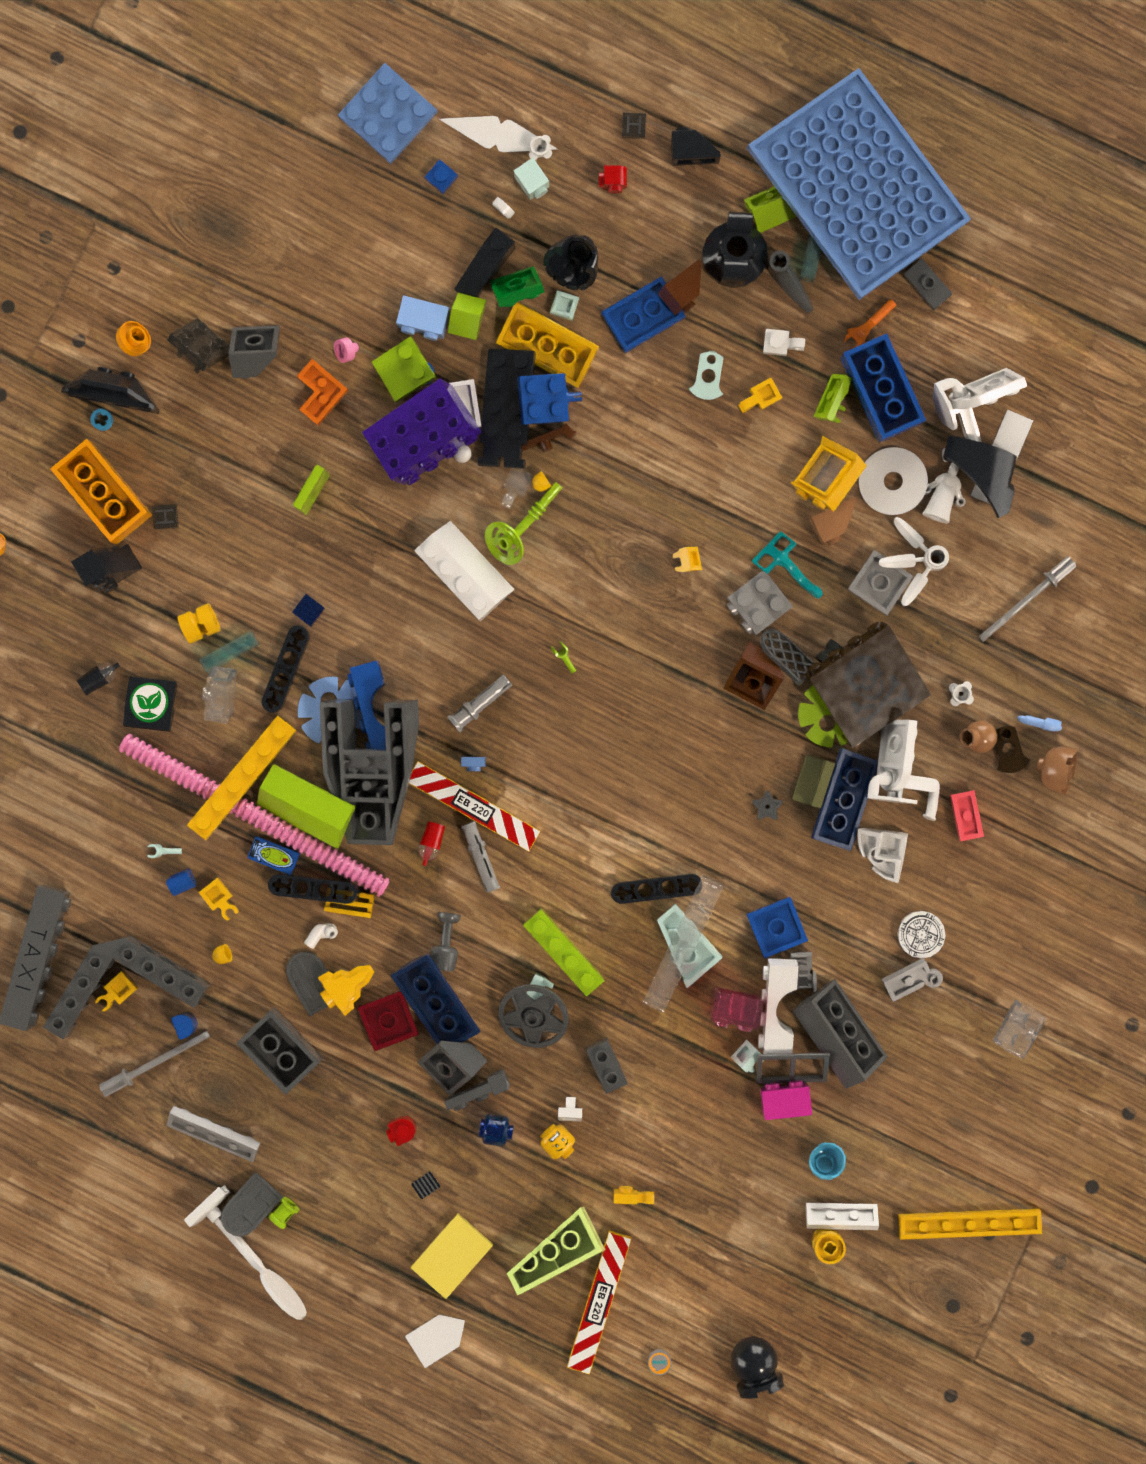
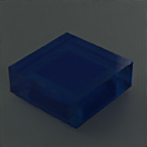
M305 594L292 613L312 627L326 608Z

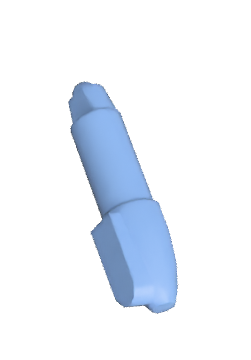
M1029 715L1017 717L1019 722L1042 728L1043 730L1061 731L1062 729L1061 721L1048 717L1046 719Z

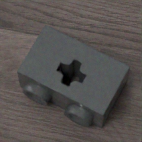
M608 1037L586 1047V1052L606 1094L628 1084Z

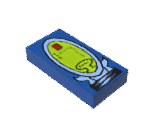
M256 836L247 858L292 875L300 853Z

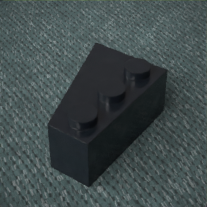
M129 544L122 546L120 549L118 546H114L111 548L113 551H109L107 547L91 549L71 561L86 587L109 593L118 587L117 583L142 569Z

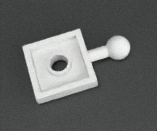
M474 379L449 383L455 388L478 427H481ZM463 445L457 449L458 453L453 456L457 462L465 463L471 458V449Z

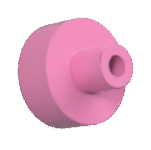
M349 338L338 339L334 343L335 356L341 363L352 361L355 358V352L359 350L358 344L352 343Z

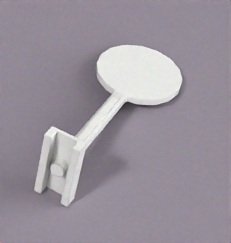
M225 1185L221 1188L218 1187L184 1221L189 1227L197 1225L206 1217L212 1223H215L250 1265L260 1272L261 1282L271 1298L287 1314L297 1320H302L307 1312L303 1302L293 1288L277 1273L266 1269L260 1258L241 1237L231 1235L222 1226V1211L217 1206L231 1192Z

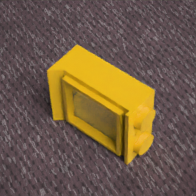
M822 436L820 446L795 481H791V484L796 489L795 494L801 499L807 501L809 498L813 500L812 503L819 509L824 510L827 508L834 512L867 465L857 453Z

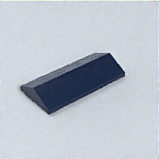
M843 748L839 749L822 807L813 829L812 839L849 851L852 850L868 800L869 783L877 773V760Z
M429 954L413 959L390 975L436 1044L440 1041L462 1043L480 1033V1029Z

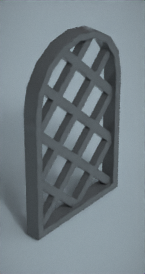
M768 629L761 635L760 645L765 654L799 686L806 679L805 676L800 679V675L807 672L806 666L810 667L814 662L782 632ZM771 634L776 635L777 639L772 638ZM765 640L769 641L770 647L766 646ZM773 642L778 643L779 648H774ZM782 644H787L789 650H784ZM775 652H781L782 658H778ZM785 653L790 654L792 660L786 659ZM794 655L800 656L801 662L796 661ZM787 663L793 664L794 670L789 669ZM797 665H801L803 671H798Z

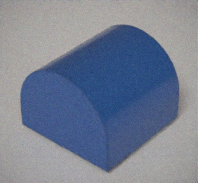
M189 868L170 876L166 880V884L173 896L197 886L195 877Z
M189 1012L177 1014L171 1019L180 1040L193 1034L198 1026L196 1017Z

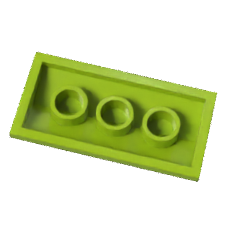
M275 764L272 765L260 786L257 806H261L262 810L266 809L268 813H273L276 817L279 816L281 820H285L287 823L337 849L342 842L356 807Z

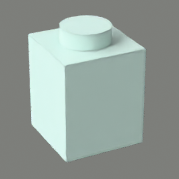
M531 158L514 170V178L530 200L534 197L538 199L548 192L549 180L534 158Z

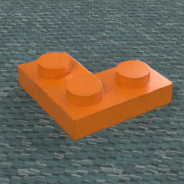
M313 359L297 375L304 384L314 391L299 410L319 426L349 390Z

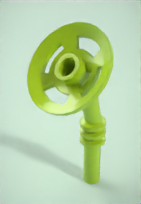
M557 482L553 484L539 502H535L536 506L532 505V510H528L529 514L514 529L506 523L498 521L487 526L485 542L489 551L497 560L507 565H514L522 559L524 548L520 536L535 520L540 519L539 516L543 515L542 512L547 511L546 507L561 491L562 487ZM497 527L499 530L496 531L495 537H493V531ZM496 545H499V547H500L501 549L507 551L508 554H507V555L503 554V553L497 548Z

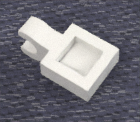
M766 329L763 354L787 356V349L804 351V338H789V331Z

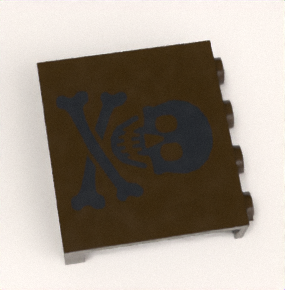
M876 622L870 625L866 633L861 636H854L847 642L848 645L842 649L833 650L828 654L827 659L821 663L816 662L808 668V672L803 674L813 684L841 729L844 741L852 748L931 696V693L891 627L884 622Z

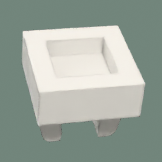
M566 1097V1108L559 1107L558 1109L559 1121L582 1122V1108H575L576 1097Z

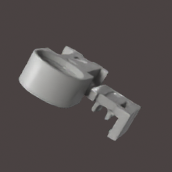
M790 952V959L797 960L799 966L797 989L812 988L813 992H816V972L811 970L812 973H810V969H812V952Z

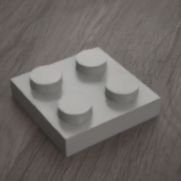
M873 550L847 590L887 616L913 578V575L902 568L880 566L879 560L885 557Z

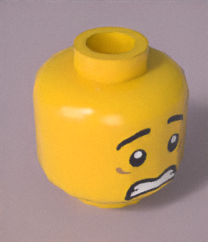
M553 1123L540 1136L542 1138L540 1142L541 1147L552 1159H559L561 1156L566 1159L575 1150L572 1147L575 1143V1137L562 1124L555 1125Z

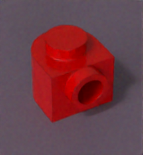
M604 165L603 173H599V187H603V190H608L609 193H622V189L627 188V167Z
M401 1116L388 1123L389 1129L386 1130L389 1141L391 1143L395 1142L398 1147L409 1142L414 1137L417 1126L411 1117Z

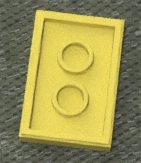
M457 1213L412 1264L411 1269L447 1299L491 1249L493 1243Z

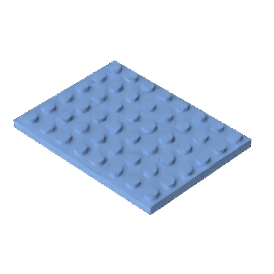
M860 68L751 142L746 148L858 300L865 297L971 220Z

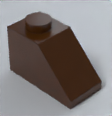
M699 259L665 284L658 293L675 316L681 311L687 313L696 305L694 300L700 293L702 266Z

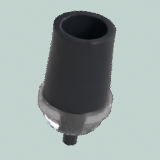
M109 662L98 663L96 667L78 678L77 682L83 692L89 695L108 683L111 684L116 677L115 669L120 667L119 663L117 662L114 665Z

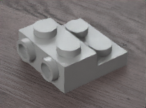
M763 571L727 598L729 603L726 604L734 616L738 614L743 620L741 625L748 634L753 633L755 636L793 607L770 576Z

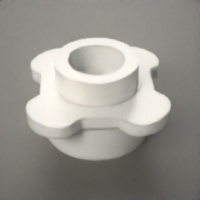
M548 135L531 136L528 139L530 158L537 160L540 157L548 159L552 156V151L549 148L551 139Z
M966 681L959 685L955 683L949 685L948 690L951 692L952 697L950 703L953 706H958L962 703L969 705L974 701L971 683Z

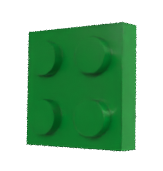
M534 266L490 281L499 307H511L518 301L534 299L545 292Z

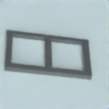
M830 1053L758 1054L756 1056V1084L789 1083V1081L795 1080L827 1082ZM790 1059L789 1076L761 1077L762 1060ZM796 1059H824L822 1075L795 1076Z

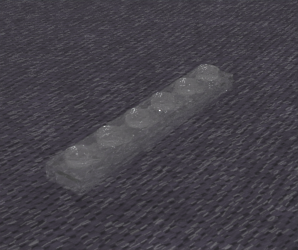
M704 875L702 876L642 1003L664 1013L724 888L723 884Z

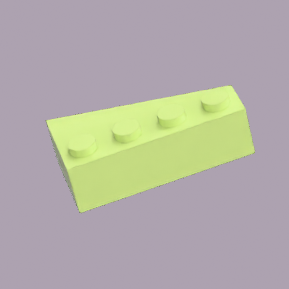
M580 1207L507 1273L517 1296L605 1251L585 1207Z

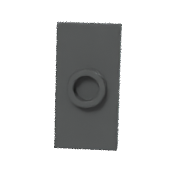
M922 258L903 274V277L933 311L952 295V292Z

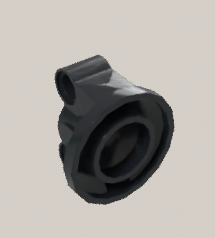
M729 211L727 222L714 228L706 238L702 250L703 265L708 275L720 285L730 288L745 287L756 281L764 271L768 259L767 244L762 234L752 226L753 213ZM732 240H740L746 245L747 252L741 257L732 256L727 250V243Z

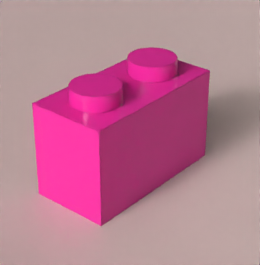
M803 1080L789 1081V1085L780 1086L779 1083H767L765 1088H760L762 1111L765 1120L812 1115L810 1088L807 1083H803Z

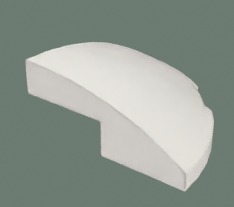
M858 828L859 849L862 856H867L873 864L872 870L881 877L898 883L903 866L908 833Z

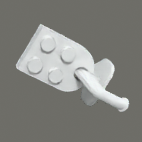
M1004 368L964 386L954 378H947L934 383L933 401L938 417L945 426L951 430L957 429L958 425L955 414L958 413L964 437L981 442L972 408L983 404H993L998 401V398L1005 395L1017 394L1020 391L1019 389L1027 385L1025 377L1008 368ZM952 388L953 392L949 395L948 400L944 391ZM945 448L942 450V459H943V455H944Z
M894 720L882 728L877 775L869 783L867 798L894 803L917 804V800L902 798L903 788L929 792L928 802L923 817L936 821L935 816L940 790L939 782L933 778L911 775L912 763L915 757L914 745L917 736V721ZM879 785L884 790H887V796H878Z

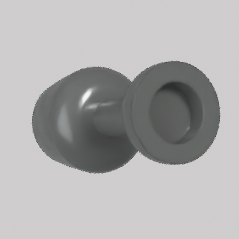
M437 912L438 920L443 922L441 946L436 945L432 947L430 957L439 970L454 971L458 959V951L456 948L450 947L453 923L459 922L461 915Z

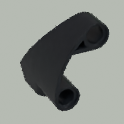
M955 436L948 437L943 459L954 463L971 478L989 501L997 518L1010 513L1015 489L1011 481L1017 456L1001 448L979 441Z

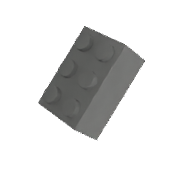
M276 1007L270 1010L236 1043L285 1095L323 1059Z

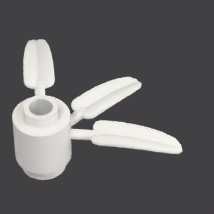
M896 517L894 518V524L902 536L914 548L920 547L925 552L924 557L915 558L914 554L885 557L879 560V565L886 568L914 567L916 562L924 563L925 571L923 574H916L902 597L901 604L907 606L917 597L928 582L926 576L930 570L939 571L947 565L949 553L944 547L939 545L928 549L923 544V537L904 520ZM931 556H938L939 563L932 562Z

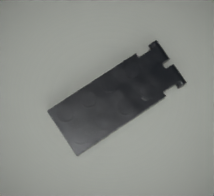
M488 349L481 421L482 433L480 434V443L484 444L483 457L478 458V466L499 467L500 459H504V468L525 469L526 460L522 459V445L527 446L529 424L521 425L517 377L534 375L535 351Z

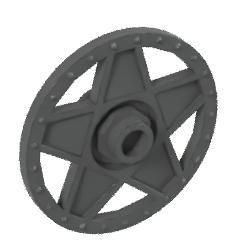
M527 984L511 989L503 997L498 1010L499 1021L505 1033L517 1043L527 1047L542 1048L555 1044L563 1037L569 1023L568 1010L562 999L550 989L539 985ZM524 991H535L544 995L534 1000ZM512 998L516 1009L504 1014L505 1005ZM555 1003L562 1012L563 1021L551 1013ZM510 1027L523 1028L526 1039L517 1035ZM543 1031L558 1033L550 1039L540 1041Z

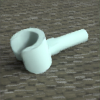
M150 844L147 846L155 847L157 851L155 855H147L149 858H158L166 854H182V848H165L160 844Z

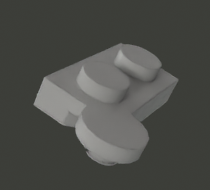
M922 958L881 980L890 999L894 1002L922 988L925 983L930 988L938 987L943 981V976L939 970L929 969L927 962Z

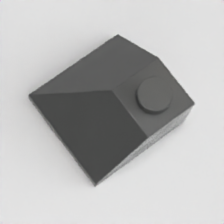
M279 325L232 328L228 355L233 378L247 379L257 377L277 356L280 333Z
M440 1041L419 1059L417 1063L450 1096L469 1081L487 1060L472 1044Z

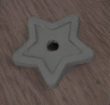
M767 790L762 799L752 801L753 805L758 809L757 819L760 820L768 816L777 820V809L783 804V801L773 799ZM767 804L770 806L769 809L765 808Z

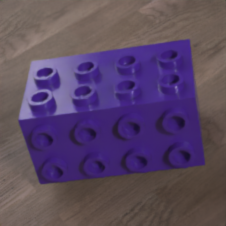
M438 379L362 433L390 479L403 485H411L420 479L419 475L423 472H430L439 466L438 462L444 458L449 459L458 453L457 449L463 445L468 446L478 439L477 436L482 432L453 385Z

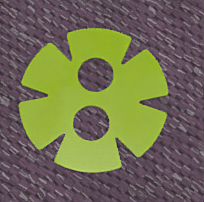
M812 685L804 695L814 704H799L798 719L800 727L814 724L805 735L812 742L820 746L833 747L835 734L840 745H845L846 742L842 737L843 733L837 723L831 731H823L820 728V719L825 715H832Z

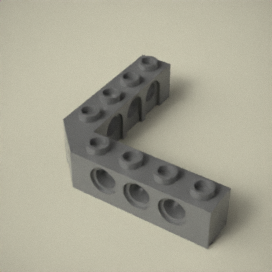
M133 936L102 942L91 947L43 1028L61 1039L69 1037L77 1025L75 1022L89 1006V999L94 991L100 988L102 984L100 981L107 970L112 968L115 961L133 970L193 1008L200 1004L211 984Z

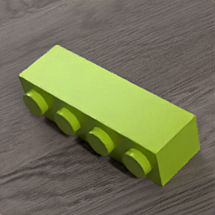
M542 908L524 923L523 926L586 997L604 982V977Z

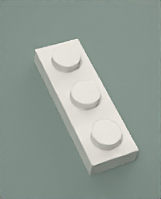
M806 1203L807 1229L878 1230L879 1228L877 1204Z

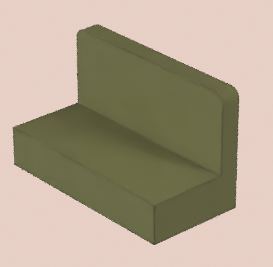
M806 755L792 799L821 809L835 763Z

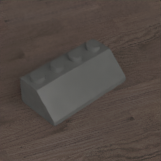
M836 979L809 995L792 1010L820 1052L830 1053L829 1065L845 1089L865 1081L888 1058Z

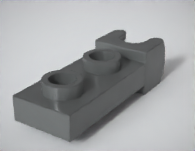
M504 1069L489 1074L486 1081L446 1097L444 1103L447 1110L454 1108V1111H458L467 1107V1102L475 1099L476 1102L488 1098V1093L490 1092L493 1095H497L510 1089V1083Z

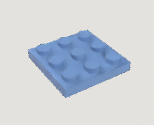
M384 63L342 109L338 117L388 163L392 164L438 111Z

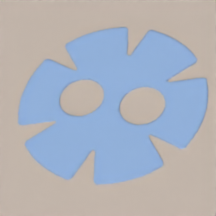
M338 677L321 678L309 685V689L316 698L302 694L298 704V717L312 719L303 724L301 728L316 743L321 741L320 702L322 695L326 692H331L336 695L337 699H353V697L357 696L355 687L351 688L348 680H345L338 691ZM354 706L355 727L361 729L359 720L363 719L361 710L357 711Z

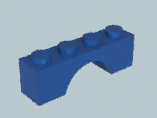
M373 661L349 668L351 673L347 674L350 687H355L357 696L353 697L356 710H361L363 719L359 720L362 732L367 733L369 742H366V748L386 749L385 726L376 719L372 708L376 692L385 685L379 661Z

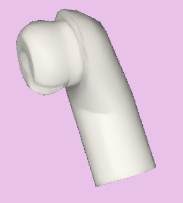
M332 923L317 924L304 943L314 949L320 939L335 938L338 934L337 927Z

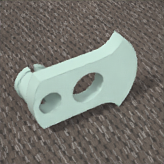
M715 351L700 354L696 382L689 388L695 396L701 399L711 400L723 395L719 388L724 357ZM709 355H714L716 357V361L710 363L708 362L707 357ZM711 369L715 372L716 377L712 382H705L702 379V372L704 370Z

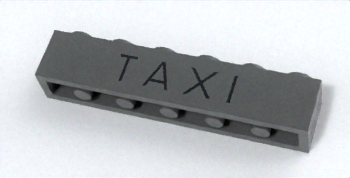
M46 885L37 886L1 1012L0 1024L23 1031L36 1026L39 1019L38 1005L43 1002L46 990L43 989L45 981L49 980L52 973V967H49L51 959L55 958L58 952L57 938L58 935L63 933L65 922L63 921L64 913H67L71 906L70 892Z

